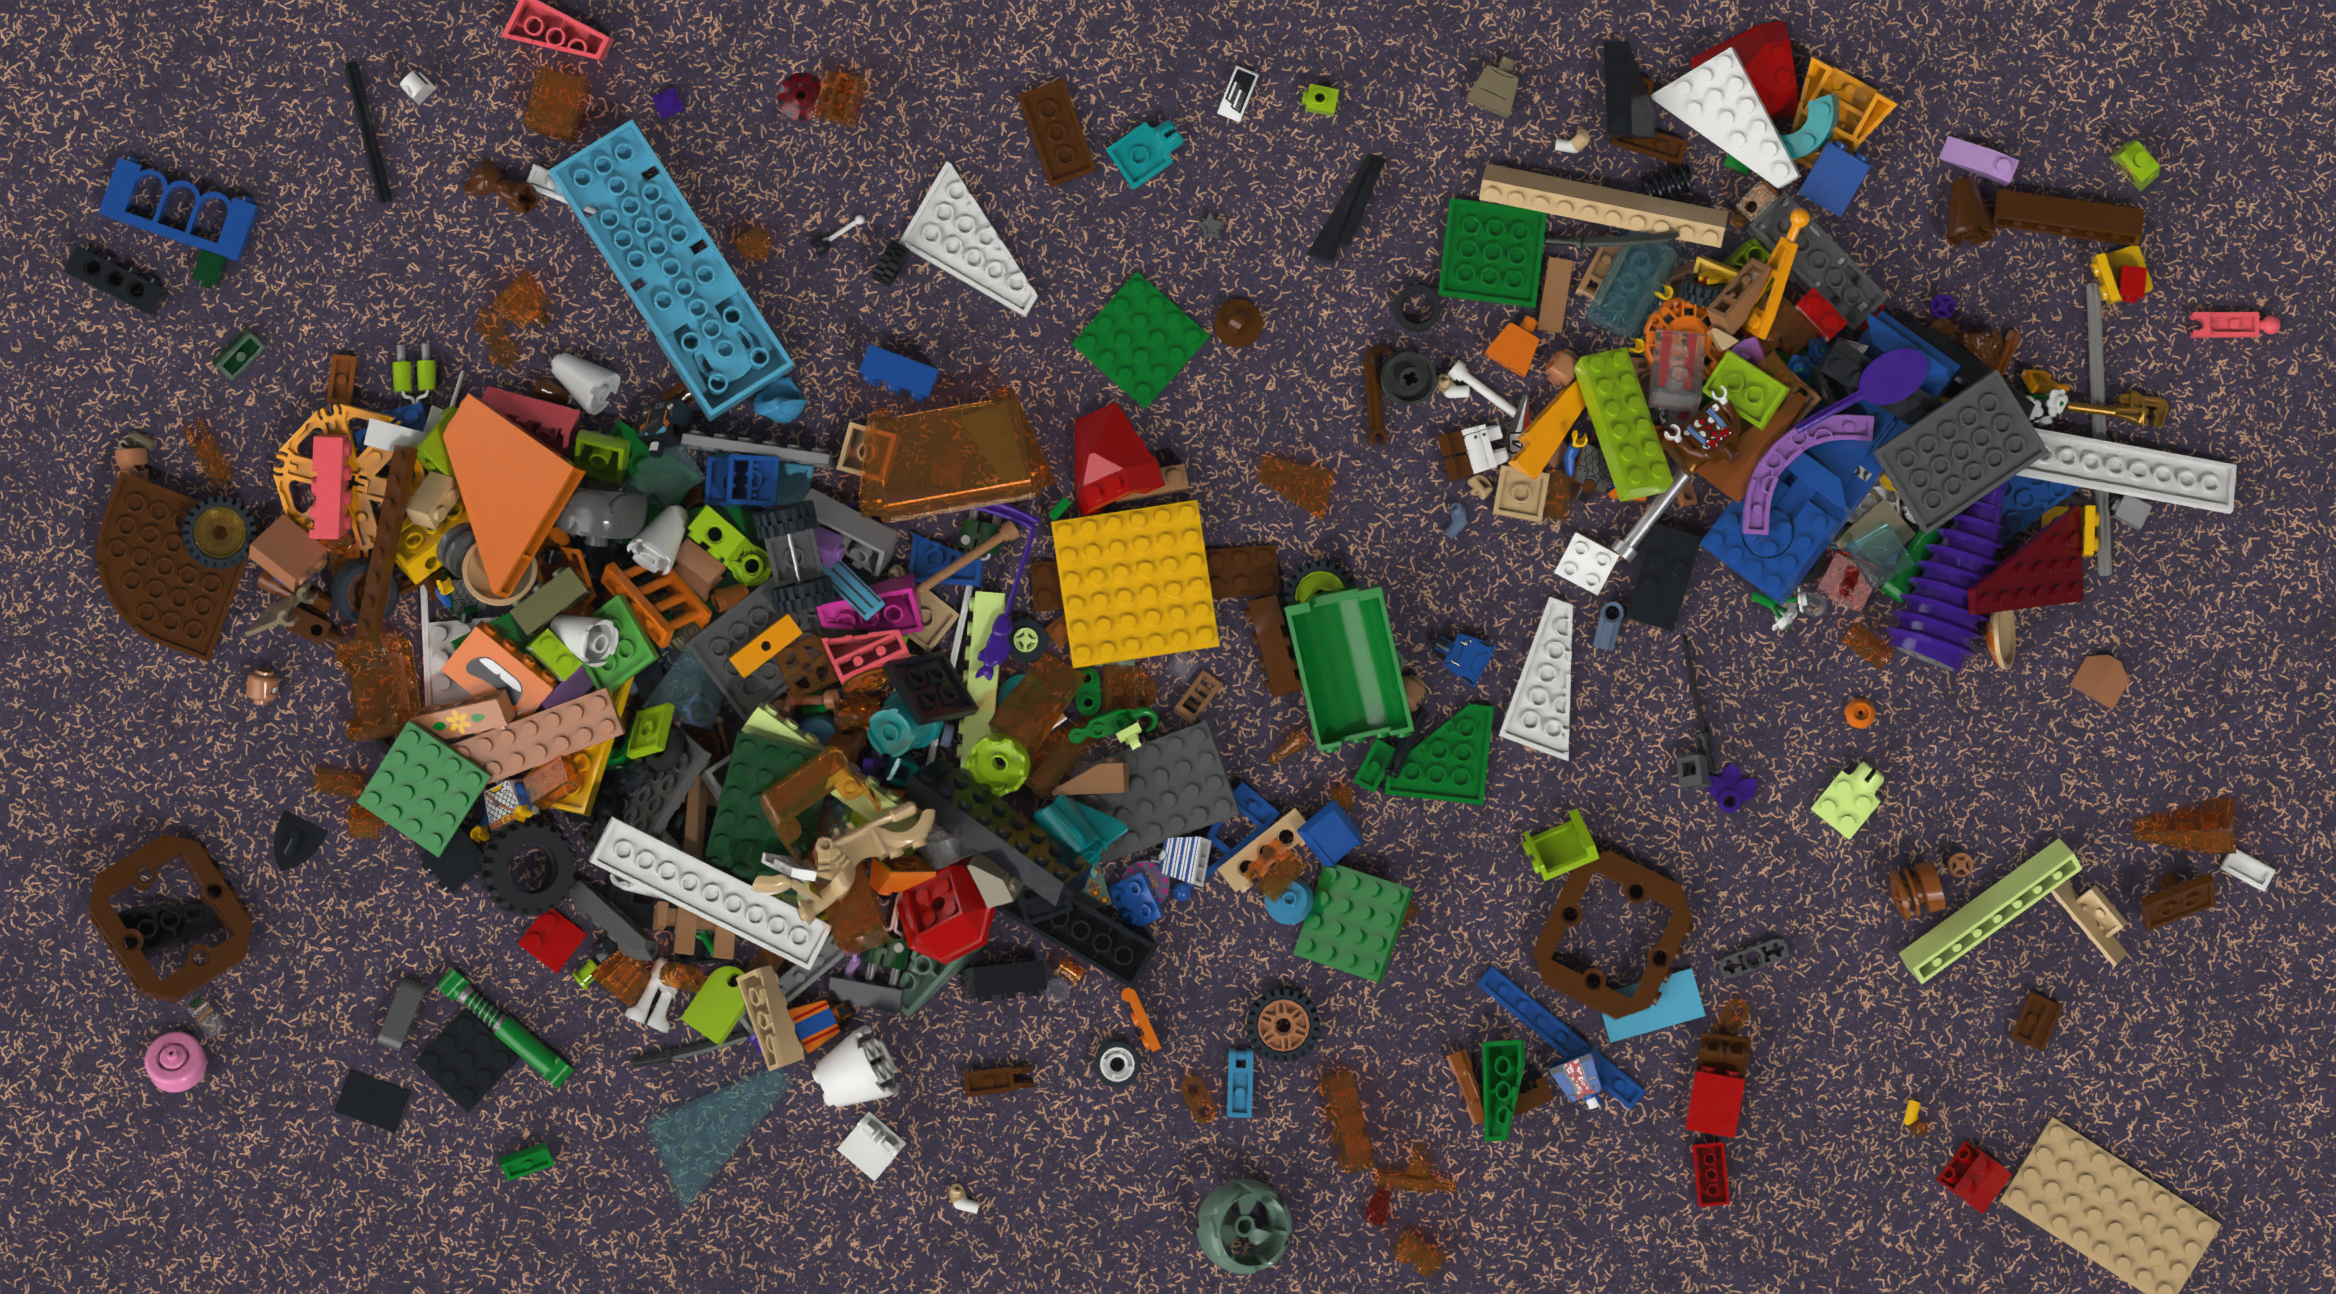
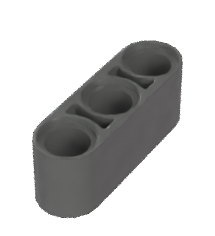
M406 976L403 978L380 1031L377 1043L398 1052L402 1051L404 1047L402 1043L410 1033L413 1025L412 1019L420 1009L423 1001L421 998L424 991L427 992L428 985Z

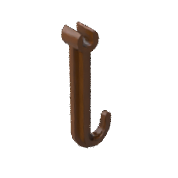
M1381 344L1371 347L1366 352L1363 362L1369 426L1367 444L1369 447L1376 444L1375 436L1380 438V446H1383L1388 440V435L1384 430L1379 356L1380 354H1387L1390 358L1396 353L1392 348Z

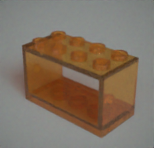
M809 852L805 856L815 868V860L813 859L812 852ZM860 861L855 867L856 875L848 895L841 900H836L825 909L836 945L846 958L892 941L876 891L869 885L870 878L866 875L868 868L865 861ZM815 882L818 893L821 892L827 886L825 884Z

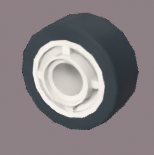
M1113 1041L1107 1043L1099 1049L1095 1056L1094 1069L1096 1075L1102 1083L1109 1087L1122 1088L1128 1086L1136 1080L1140 1073L1141 1060L1139 1054L1133 1046L1126 1042ZM1120 1057L1124 1060L1125 1067L1122 1071L1115 1072L1112 1070L1110 1063L1113 1058Z

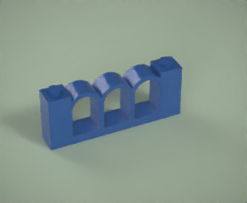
M127 156L126 159L118 157L100 206L99 214L241 263L260 208L255 205V200L242 196L241 200L233 198V201H231L222 193L213 191L202 195L199 189L188 181L179 180L170 184L167 178L158 171L145 170L140 165V160ZM151 177L160 179L163 185V193L153 221L129 213L141 182ZM183 188L190 189L195 194V205L185 232L162 224L172 195L177 190ZM212 200H222L227 204L228 208L227 217L217 243L194 236L205 205Z

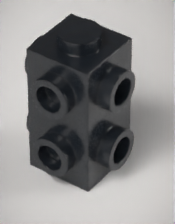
M586 536L582 538L585 546L581 547L585 561L589 560L591 567L587 568L592 582L596 581L600 589L606 588L601 583L606 565L614 562L621 570H625L621 558H616L614 552L618 550L616 540L608 539L606 547L586 545Z

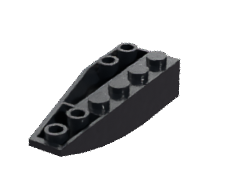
M1913 320L1908 324L1907 328L1962 367V371L1943 394V397L1951 399L1992 371L1991 368L1956 340ZM2004 380L2024 413L2030 419L2035 404Z

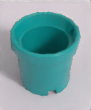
M895 690L885 700L883 707L870 718V729L867 733L871 745L879 753H887L892 755L890 757H897L909 750L919 749L932 744L940 736L944 723L941 721L918 726Z

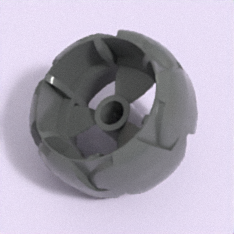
M581 480L554 524L564 532L586 536V545L606 547L608 539L633 538L643 530L647 517V499L643 491L633 486L605 481Z

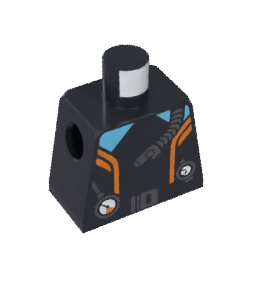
M680 399L641 405L638 437L649 447L648 453L654 458H662L665 448L681 444L683 433L685 434L693 411Z

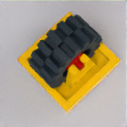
M1697 256L1693 273H1688L1683 277L1679 293L1680 298L1685 302H1690L1689 304H1697L1698 307L1707 308L1740 271L1706 256Z

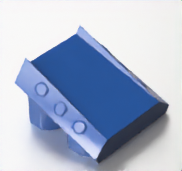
M1334 800L1297 829V833L1308 845V848L1323 866L1335 867V863L1356 845H1362V834Z

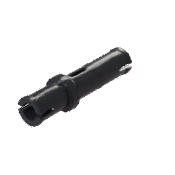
M1419 708L1413 711L1411 717L1414 731L1411 732L1412 735L1400 738L1384 770V773L1389 777H1392L1394 774L1393 778H1399L1415 741L1420 739V731L1426 718L1429 716L1428 712L1424 709H1421L1420 712Z

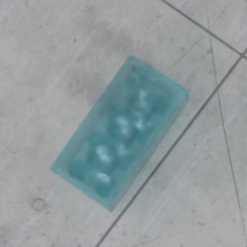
M1630 230L1627 236H1637L1643 234L1634 230ZM1665 244L1621 246L1585 314L1587 319L1592 324L1634 343L1631 338L1637 337L1657 299L1655 291L1661 292L1663 288L1661 284H1665L1679 257L1674 248Z

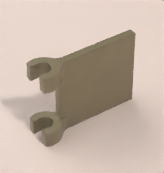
M1883 497L1832 541L1841 550L1850 541L1858 547L1868 559L1858 568V571L1867 579L1883 562L1916 534Z
M305 582L298 589L297 594L270 604L244 634L249 637L278 624L287 627L294 626L300 618L298 616H289L299 602L312 604L319 595L317 593H308L307 590L311 584Z

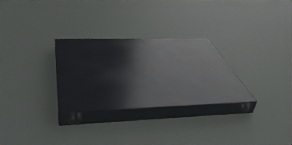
M349 1070L335 1112L385 1129L390 1133H395L410 1091L357 1073L355 1070Z

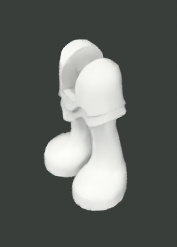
M660 957L650 971L647 986L639 1002L635 1006L629 1007L624 1016L645 1024L651 1003L659 987L661 995L649 1017L647 1025L668 1033L670 1024L666 1019V1013L671 999L673 998L675 1001V996L678 994V986L683 974V965L676 963L671 972L670 979L661 977V975L665 971L668 959Z

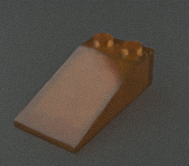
M1044 652L1001 703L988 724L991 732L1004 733L1013 737L1024 746L1030 756L1034 757L1087 676Z

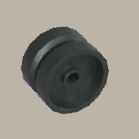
M1411 351L1396 353L1387 359L1381 369V388L1385 395L1397 404L1407 406L1421 404L1430 398L1436 388V369L1430 359L1421 353ZM1405 374L1412 376L1411 382L1405 383L1406 380L1403 379Z

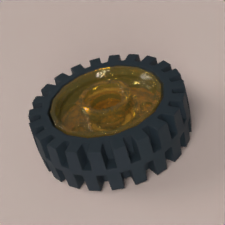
M213 496L201 500L190 509L183 523L182 537L186 550L199 564L212 569H227L238 565L247 558L250 544L256 539L257 530L252 514L242 503L226 496ZM218 525L226 529V536L221 540H217L212 534L214 527Z

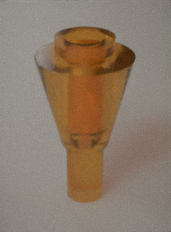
M1293 729L1280 745L1279 750L1267 758L1268 763L1273 767L1284 757L1287 758L1309 748L1307 745L1309 742L1308 737L1301 729L1298 732Z

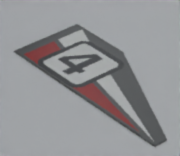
M1528 394L1523 395L1504 439V447H1506L1509 459L1524 446L1517 438L1530 425Z

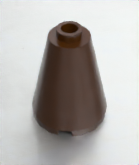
M1969 175L1957 177L1951 184L1946 233L1947 242L1950 245L1961 246L1960 241H1971V245H1978L1992 240L1993 234L1996 235V230L1976 180Z

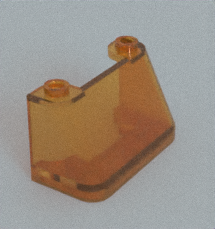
M381 630L377 644L355 639L334 646L337 667L349 673L355 718L348 719L344 728L347 741L361 742L400 735L412 715L418 708H421L413 649L410 641L404 636Z

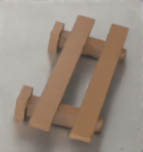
M711 760L701 770L693 787L688 790L681 802V805H686L682 851L701 861L706 808L717 809L718 802L700 777L704 771L710 768ZM658 901L654 905L652 930L663 931L667 926L676 927L674 953L694 955L696 929L715 931L713 958L733 960L735 933L680 906H677V909L668 908L669 902Z

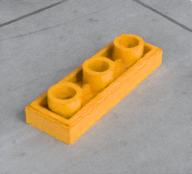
M786 613L728 659L742 678H745L803 633L790 615ZM764 641L769 643L766 650H763L761 647Z

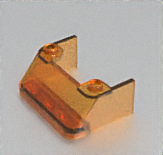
M839 746L826 748L765 790L761 795L760 803L777 836L799 866L804 864L802 852L794 843L801 834V825L796 816L833 790L837 789L840 795L848 800L856 799L865 794L877 812L882 811L879 797L845 750Z

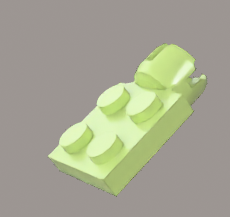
M1866 762L1860 763L1851 774L1841 770L1811 807L1812 811L1849 840L1881 802L1875 796V793L1884 782V777L1876 770L1870 779L1866 780L1865 778L1873 769V766Z

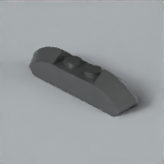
M576 881L575 886L570 887L572 900L580 915L585 920L591 918L593 924L604 928L608 932L607 936L618 943V950L621 953L636 960L649 961L654 959L658 953V942L593 883Z

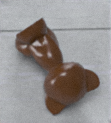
M489 159L484 160L480 166H477L472 171L470 181L463 188V191L470 196H486L495 191L503 199L507 207L517 213L528 214L538 204L539 200L538 192L530 183L523 182L517 184L512 180L501 179V170L494 161Z

